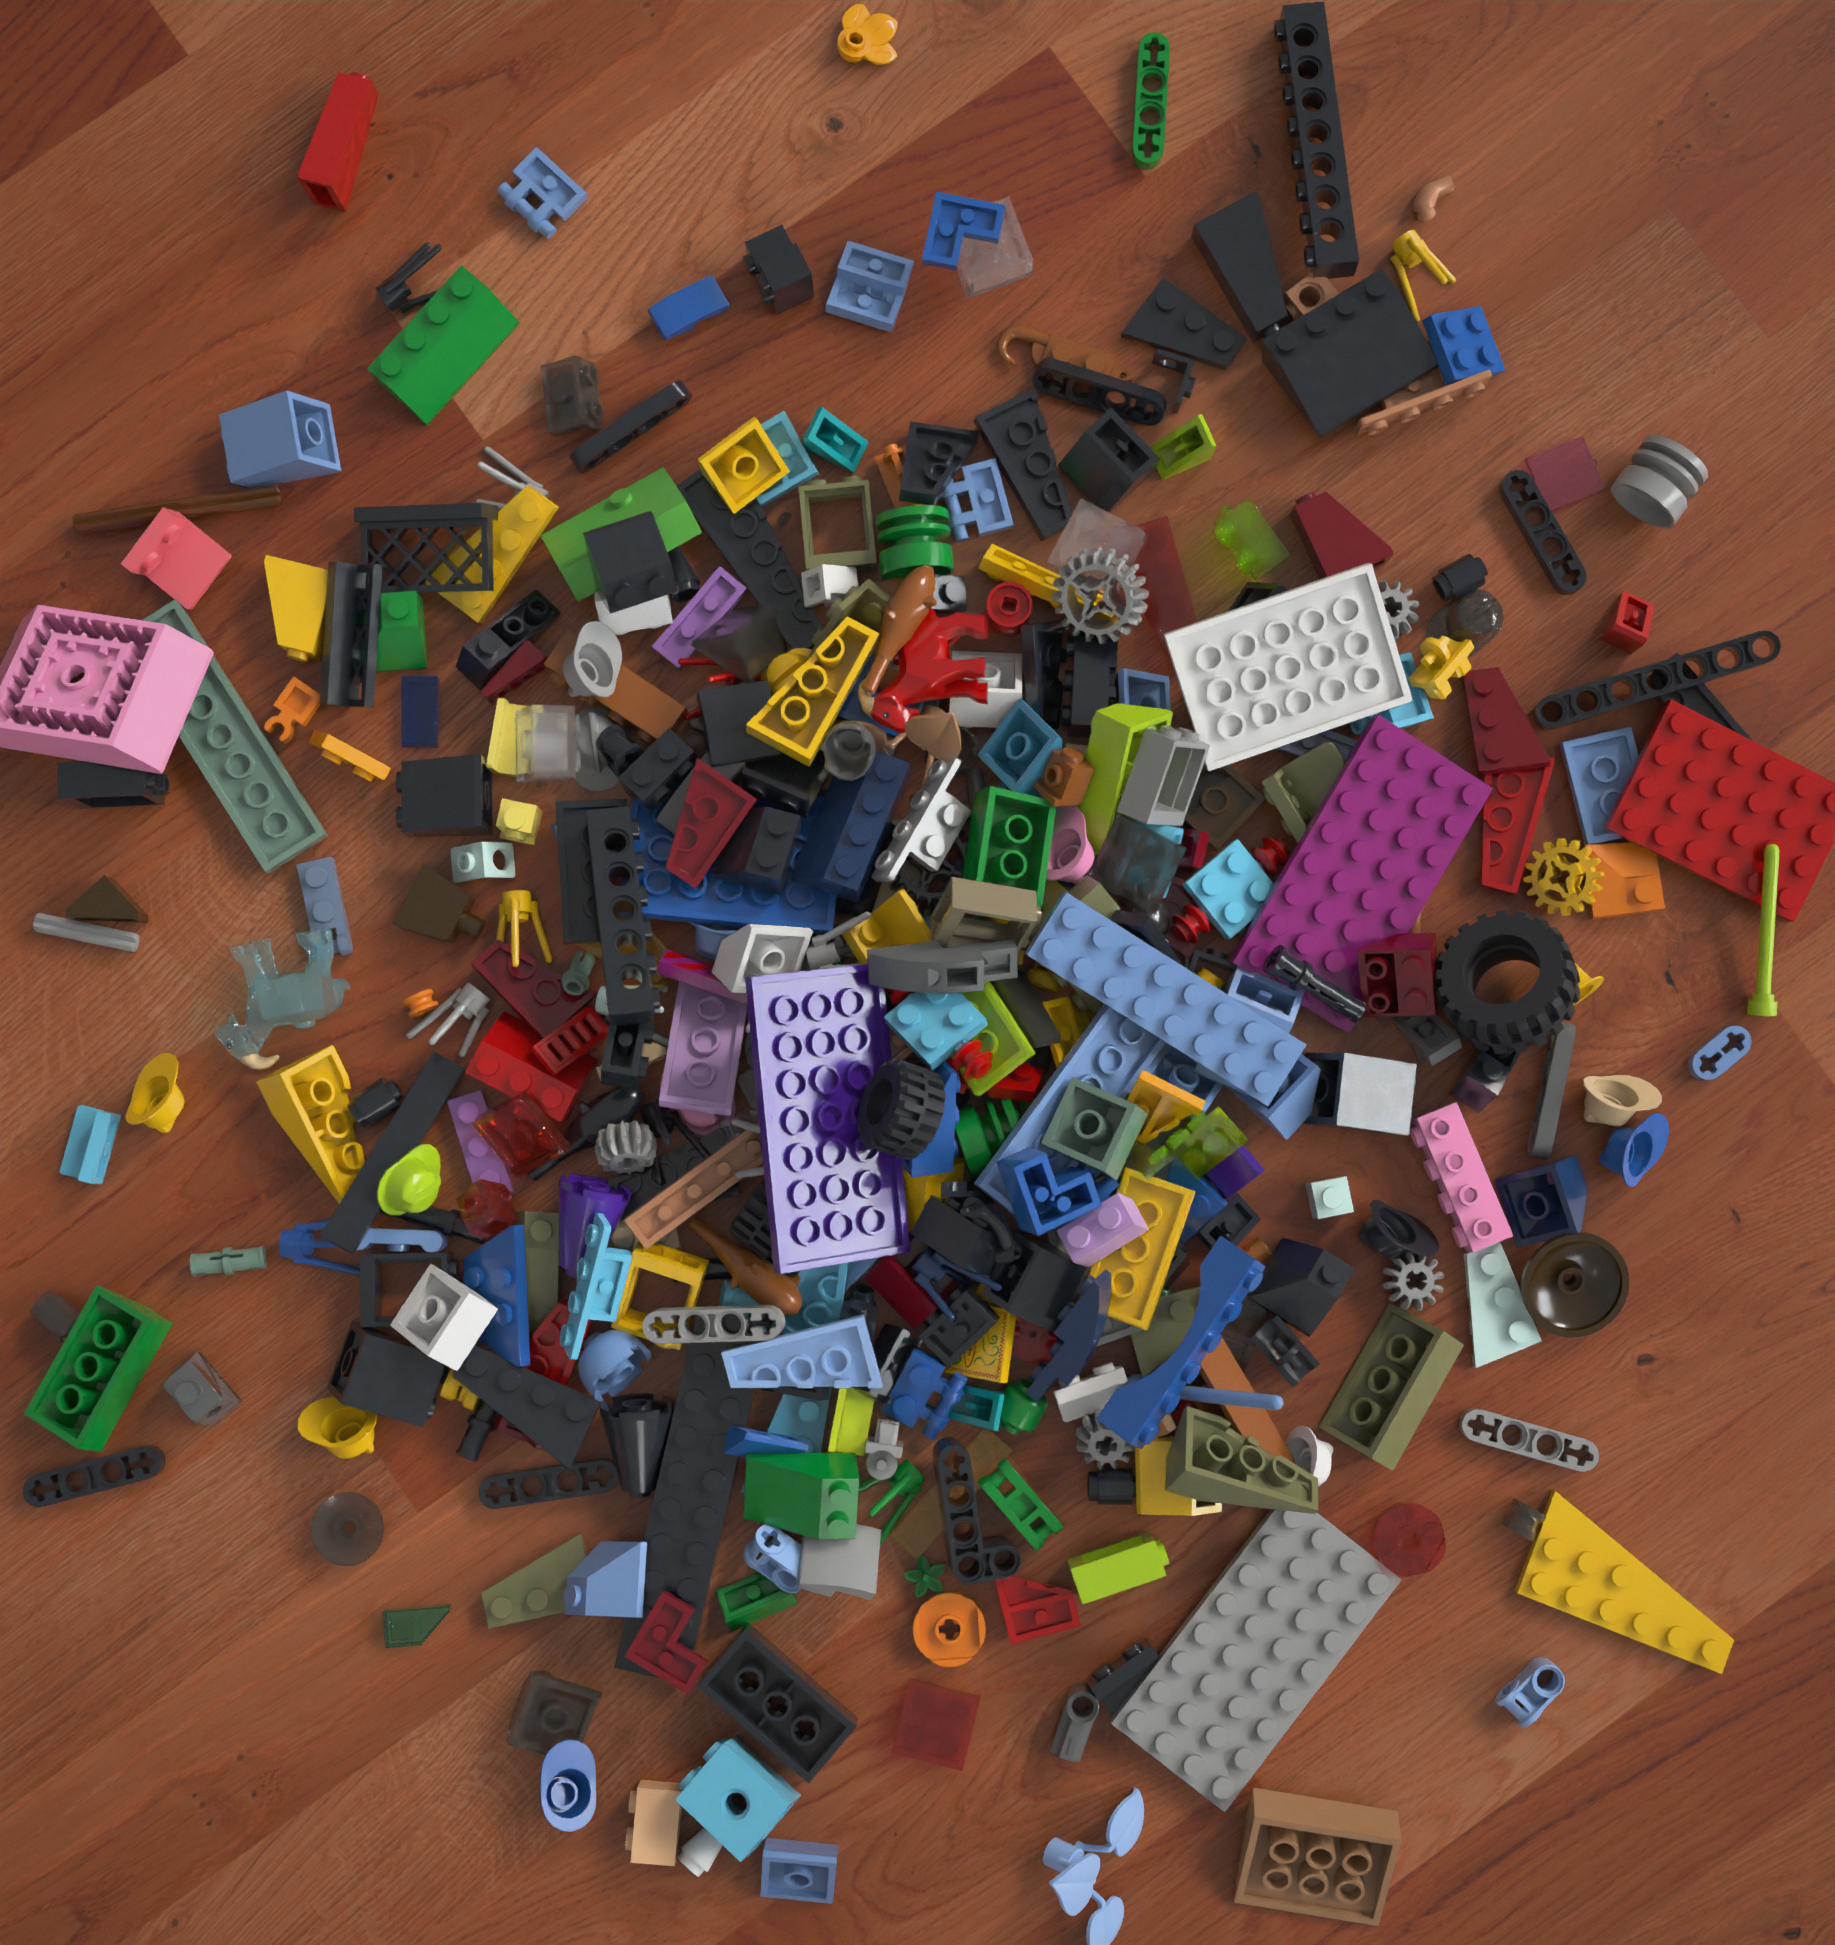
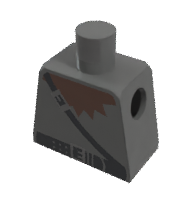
M199 1350L177 1367L162 1383L165 1390L196 1424L215 1426L243 1402Z

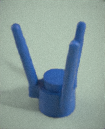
M330 1219L310 1224H295L294 1229L282 1230L279 1240V1250L282 1258H293L294 1264H309L360 1276L359 1268L308 1256L313 1254L314 1248H339L326 1240H315L314 1234L308 1233L324 1229Z

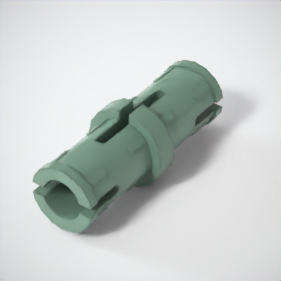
M264 1246L233 1250L232 1247H224L219 1252L193 1253L190 1255V1270L193 1277L217 1273L231 1276L235 1274V1271L267 1268V1253Z

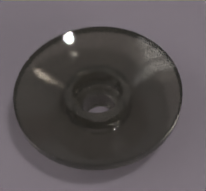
M343 1492L333 1495L318 1507L313 1516L311 1524L312 1541L320 1555L333 1564L341 1566L360 1564L369 1559L381 1545L384 1536L382 1514L377 1505L362 1494ZM347 1521H353L356 1524V1532L354 1534L346 1532L345 1523Z

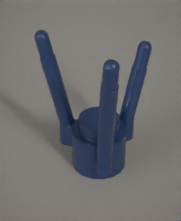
M930 1246L923 1250L911 1267L918 1274L914 1281L925 1289L950 1321H953L955 1316L930 1284V1280L937 1283L946 1274L967 1288L972 1281L960 1274L962 1273L996 1291L1002 1289L1000 1284L990 1278L960 1268Z

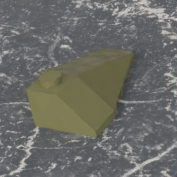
M495 1209L493 1238L509 1226L524 1225L530 1338L561 1301L563 1268L559 1265V1213Z
M1188 1406L1184 1409L1166 1458L1165 1491L1198 1501L1310 1514L1318 1512L1317 1477L1282 1455L1276 1457L1258 1446L1260 1441L1250 1435L1245 1438L1230 1429L1231 1423L1222 1417Z

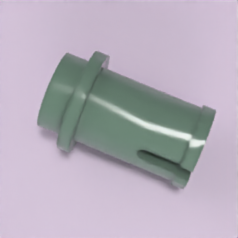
M583 950L576 951L569 970L562 976L563 988L571 995H580L589 988V975L596 960L593 954L586 951L583 961H580Z

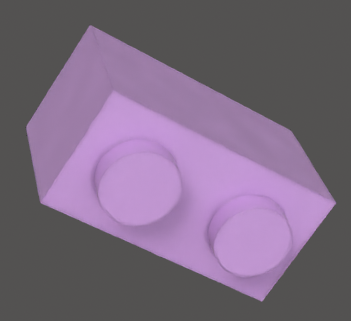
M1116 1193L1102 1202V1206L1079 1216L1057 1230L1073 1263L1090 1267L1149 1230L1132 1198Z

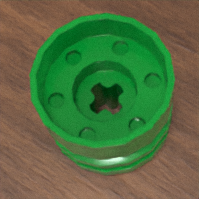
M911 505L890 509L876 516V528L881 531L877 534L878 543L884 546H891L879 553L882 580L899 576L903 580L912 570L923 565L933 567L934 574L950 575L954 572L952 546L946 543H939V541L945 540L950 536V527L945 525L949 522L948 509L934 505Z
M990 1097L984 1099L986 1116L980 1118L971 1104L958 1108L959 1123L955 1125V1134L972 1182L978 1179L1022 1118L1019 1109H1017L1011 1099L999 1098L1002 1110L998 1112L995 1111Z

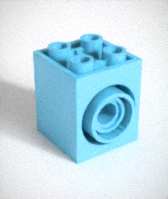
M736 1735L729 1740L723 1738L720 1742L717 1741L703 1756L707 1763L703 1768L699 1766L695 1771H690L681 1781L678 1787L682 1792L675 1800L734 1857L742 1862L755 1851L801 1797V1794ZM737 1793L745 1797L747 1807L739 1804Z

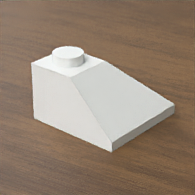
M748 924L721 941L712 973L731 992L746 993L745 977L800 971L813 931L810 928Z

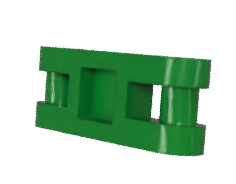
M1004 1457L996 1464L998 1468L989 1476L985 1474L977 1482L1033 1548L1038 1551L1045 1545L1044 1540L1053 1532L1058 1534L1065 1527ZM1008 1479L1014 1486L1003 1495L998 1487ZM1040 1516L1044 1521L1037 1528L1033 1529L1030 1524Z

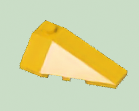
M331 1045L278 1069L256 1081L272 1115L340 1204L365 1164L362 1145L356 1141L353 1122L357 1121L348 1108L347 1090L351 1089L349 1076L334 1046Z

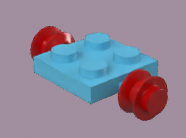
M1264 837L1262 841L1264 848L1261 849L1254 846L1251 849V856L1241 842L1236 839L1221 850L1202 869H1199L1181 884L1199 908L1187 904L1183 907L1185 913L1183 917L1176 914L1172 916L1174 925L1171 928L1176 937L1182 942L1197 943V932L1200 931L1207 934L1210 931L1209 919L1225 940L1231 939L1255 918L1274 884L1266 874L1276 875L1278 872L1276 865L1279 863L1285 866L1289 860L1287 856L1289 850L1286 845L1278 838Z
M885 988L886 995L893 994L891 1003L896 1006L884 1016L886 1024L932 1071L955 1053L953 1066L956 1069L965 1067L963 1073L965 1079H980L989 1072L992 1067V1052H980L982 1048L980 1040L969 1041L988 1026L987 1019L961 993H922Z

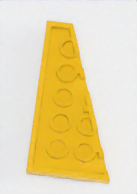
M1551 1490L1515 1592L1722 1674L1734 1639L1560 1494Z

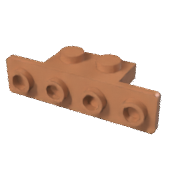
M1440 367L1383 400L1381 402L1383 410L1360 419L1355 427L1357 435L1367 432L1369 436L1387 429L1390 422L1400 419L1401 423H1405L1421 415V410L1432 407L1433 410L1442 409L1453 403V398L1465 394L1466 398L1476 396L1486 390L1485 386L1492 378V373L1489 369L1446 386Z

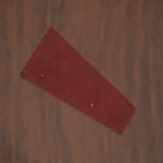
M1168 516L1100 536L1108 551L1111 548H1115L1116 559L1119 560L1124 554H1128L1129 558L1125 564L1129 568L1134 564H1139V569L1134 575L1135 577H1146V582L1139 588L1149 591V596L1142 600L1148 605L1144 615L1170 658L1163 634L1196 623L1197 619Z

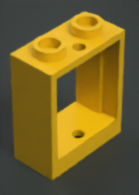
M639 1241L632 1254L616 1321L612 1322L611 1328L647 1339L643 1333L642 1326L648 1314L630 1308L641 1268L690 1284L691 1287L684 1307H696L710 1260L659 1243H654L645 1249ZM693 1315L689 1316L687 1320L688 1329L690 1327ZM661 1318L652 1323L653 1328H658L661 1335L668 1328L678 1327L677 1323H662ZM683 1343L655 1344L664 1349L674 1348L680 1350Z

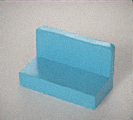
M79 1105L60 1167V1173L78 1178V1181L102 1184L121 1115Z

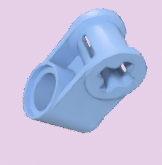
M762 1525L755 1532L754 1540L750 1541L743 1550V1558L746 1564L787 1593L793 1594L801 1590L797 1588L801 1544L783 1533L779 1528ZM770 1536H773L771 1542L767 1543L766 1541L768 1540V1538ZM759 1552L763 1553L759 1560H756Z
M1535 1658L1496 1695L1495 1703L1498 1706H1504L1518 1719L1517 1725L1520 1728H1527L1536 1721L1543 1710L1562 1692L1565 1685L1564 1675L1548 1658ZM1547 1669L1552 1670V1680L1546 1685H1538L1537 1676L1539 1673ZM1516 1699L1524 1705L1523 1708L1515 1702Z

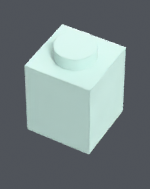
M1347 1176L1305 1183L1312 1219L1354 1212Z

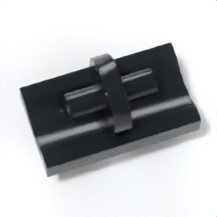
M1277 1314L1272 1316L1249 1336L1250 1340L1292 1387L1298 1384L1306 1374L1320 1365L1318 1360Z

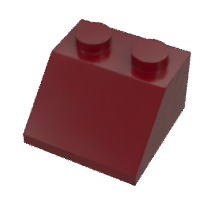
M909 1232L911 1252L885 1256L864 1279L915 1330L938 1306L925 1289L914 1281L918 1274L911 1267L928 1245ZM946 1274L937 1283L933 1280L929 1281L943 1300L960 1284Z

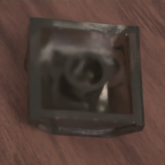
M531 1671L522 1685L510 1719L507 1736L508 1745L546 1755L554 1745L565 1740H577L583 1743L597 1701L601 1698V1691L556 1678L547 1671Z

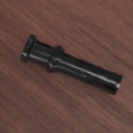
M1283 945L1276 946L1267 956L1263 966L1264 973L1278 976L1286 981L1288 987L1293 991L1303 990L1323 1004L1347 1017L1351 1022L1358 1021L1363 1015L1366 1008L1365 1002L1358 1000L1337 985L1315 973L1310 962L1307 960L1300 961L1287 953V948Z

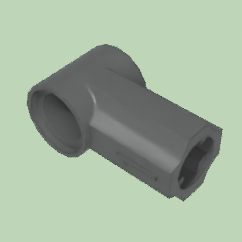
M1074 1684L1066 1693V1703L1050 1747V1752L1059 1758L1080 1762L1093 1721L1099 1713L1098 1698L1091 1690L1089 1684ZM1085 1696L1092 1701V1705L1087 1710L1081 1711L1074 1708L1072 1705L1073 1701L1077 1697Z

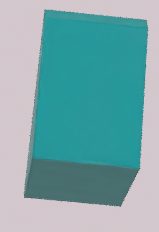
M823 407L817 408L803 437L804 447L809 454L850 473L855 472L869 443Z
M965 1384L963 1387L964 1395L959 1403L954 1404L948 1415L949 1418L998 1431L1005 1396L1003 1391Z

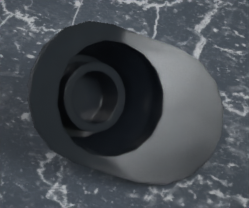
M1373 1200L1369 1204L1371 1215L1364 1222L1362 1229L1357 1235L1361 1243L1385 1258H1395L1408 1251L1430 1257L1439 1251V1243L1435 1235L1419 1219L1392 1208L1380 1200Z

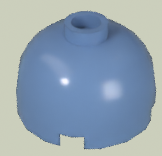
M617 1329L608 1330L602 1334L595 1332L583 1344L585 1349L579 1357L578 1372L582 1384L592 1397L597 1401H603L601 1395L608 1392L613 1397L639 1377L643 1372L639 1365L644 1358L648 1362L650 1361L651 1351L640 1339L627 1332Z

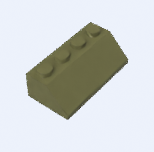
M1389 1303L1319 1428L1393 1471L1464 1344L1445 1331Z

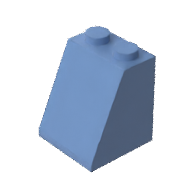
M286 390L219 414L220 433L224 442L227 460L226 469L230 477V483L252 488L341 472L331 408L328 403Z

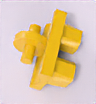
M1441 636L1439 639L1433 637L1426 638L1420 645L1421 652L1424 655L1421 659V664L1408 678L1411 686L1424 688L1429 698L1445 699L1452 691L1448 682L1449 677L1460 678L1466 675L1472 668L1467 658L1474 649L1471 640L1465 639L1463 642H1457L1446 636Z

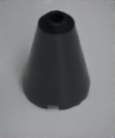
M631 1393L613 1397V1404L607 1406L605 1400L600 1404V1415L621 1489L624 1492H628L630 1497H648L651 1495V1491L656 1490L673 1411V1402L668 1396L663 1395L662 1402L654 1400L653 1393Z

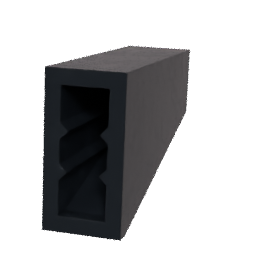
M1255 191L1196 223L1191 235L1253 343L1261 338L1265 339L1280 330L1288 316L1260 199Z

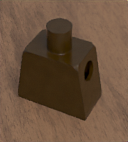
M423 863L392 924L413 933L453 944L460 932L477 940L485 927L486 921L470 913L475 899L436 870Z

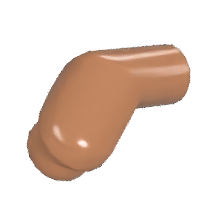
M1449 175L1424 184L1418 189L1413 203V211L1417 212L1416 216L1419 221L1425 222L1433 219L1436 214L1434 206L1436 205L1437 198L1454 191V183Z

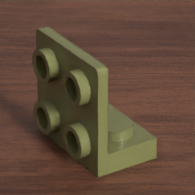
M869 579L858 588L853 585L842 601L837 599L828 610L826 617L830 620L826 626L822 625L813 636L811 643L815 646L809 657L815 653V650L847 616L879 633L877 645L872 652L874 653L880 639V624L884 615L882 608L888 605L892 596Z

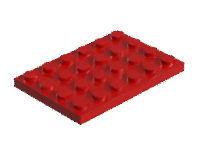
M1670 699L1666 700L1604 828L1761 907L1764 851L1767 845L1775 844L1780 850L1776 915L1789 922H1795L1835 841V782Z

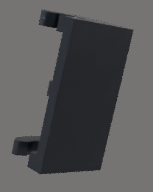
M885 1323L873 1345V1351L883 1383L882 1388H852L880 1405L889 1406L892 1399L887 1397L894 1381L912 1347L920 1348L923 1341L910 1336V1332L904 1328Z

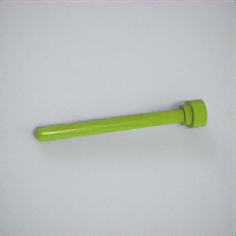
M1775 844L1767 845L1764 851L1756 992L1752 993V999H1748L1747 1014L1755 1016H1777L1778 1001H1774V994L1771 993L1780 852L1779 847Z

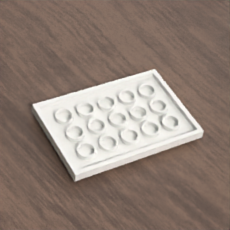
M1372 563L1351 568L1163 634L1193 730L1200 734L1198 740L1210 745L1204 762L1207 771L1413 701Z

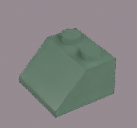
M1072 1077L1041 1144L1085 1167L1117 1180L1148 1114L1134 1103Z

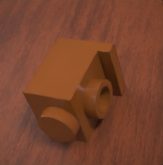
M1066 747L1063 750H1052L1041 781H1035L1033 788L1053 807L1081 805L1095 768L1084 758L1083 753L1077 749Z

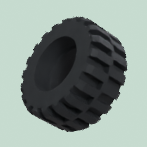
M1508 910L1496 911V916L1488 917L1485 913L1477 916L1478 921L1472 925L1466 922L1458 928L1460 934L1456 938L1450 936L1444 943L1447 951L1446 953L1440 952L1438 954L1436 965L1439 970L1434 972V984L1437 988L1435 993L1449 1023L1452 1028L1456 1029L1458 1035L1466 1042L1472 1041L1476 1048L1487 1051L1491 1046L1495 1054H1507L1508 1049L1514 1048L1517 1054L1527 1052V1046L1536 1043L1537 1047L1548 1043L1546 1037L1551 1033L1557 1036L1564 1029L1562 1021L1564 1019L1567 1021L1572 1019L1576 1011L1573 1003H1577L1580 997L1578 986L1580 982L1579 972L1569 946L1565 943L1558 929L1550 927L1548 921L1540 916H1535L1532 920L1529 912L1519 910L1516 911L1515 915H1510ZM1519 960L1529 962L1540 969L1535 985L1526 995L1516 1001L1505 1004H1491L1475 997L1476 987L1481 977L1490 968L1499 963Z

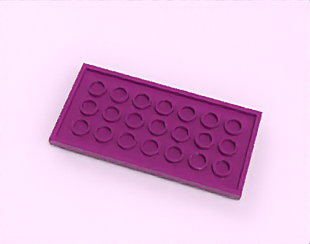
M1373 715L1229 962L1249 973H1258L1288 986L1287 982L1274 974L1267 975L1263 971L1264 962L1270 952L1276 946L1283 945L1287 948V953L1300 961L1307 960L1312 964L1315 973L1361 1001L1358 948L1397 934L1409 933L1493 788L1382 716ZM1300 990V992L1304 993L1300 1004L1302 1007L1348 1034L1351 1032L1356 1022H1351L1347 1017L1323 1004L1307 992Z

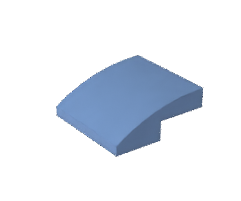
M847 241L837 268V277L826 303L825 312L892 333L914 261Z

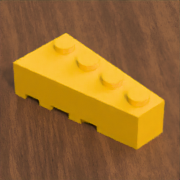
M847 616L815 650V653L796 670L788 682L746 724V733L810 767L823 743V739L832 727L877 645L879 633Z

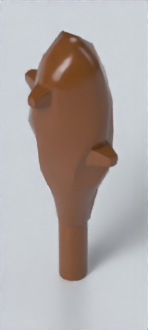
M923 565L912 570L898 584L888 605L882 608L884 615L880 624V639L875 655L876 658L861 687L864 691L875 694L888 664L911 639L918 626L927 616L929 608L937 604V600L933 596L936 582L933 567Z
M699 1217L691 1221L689 1229L714 1249L715 1254L733 1278L730 1283L731 1289L734 1290L740 1287L759 1305H775L781 1309L784 1315L798 1314L802 1306V1294L798 1289L801 1280L799 1276L796 1275L793 1278H789L785 1273H774L771 1262L722 1238Z

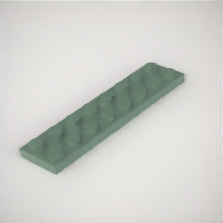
M177 599L142 620L167 624L208 647ZM213 655L179 737L263 870L269 874L329 835Z

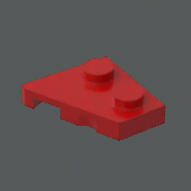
M1017 1576L994 1580L1011 1645L1081 1626L1071 1588Z

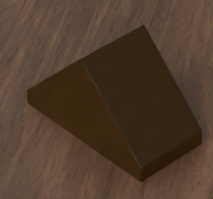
M105 875L66 909V917L75 920L148 923V915L115 879Z

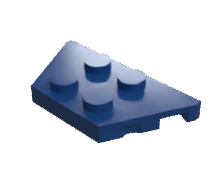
M524 1225L509 1226L463 1259L464 1285L498 1308L478 1341L516 1367L530 1365Z

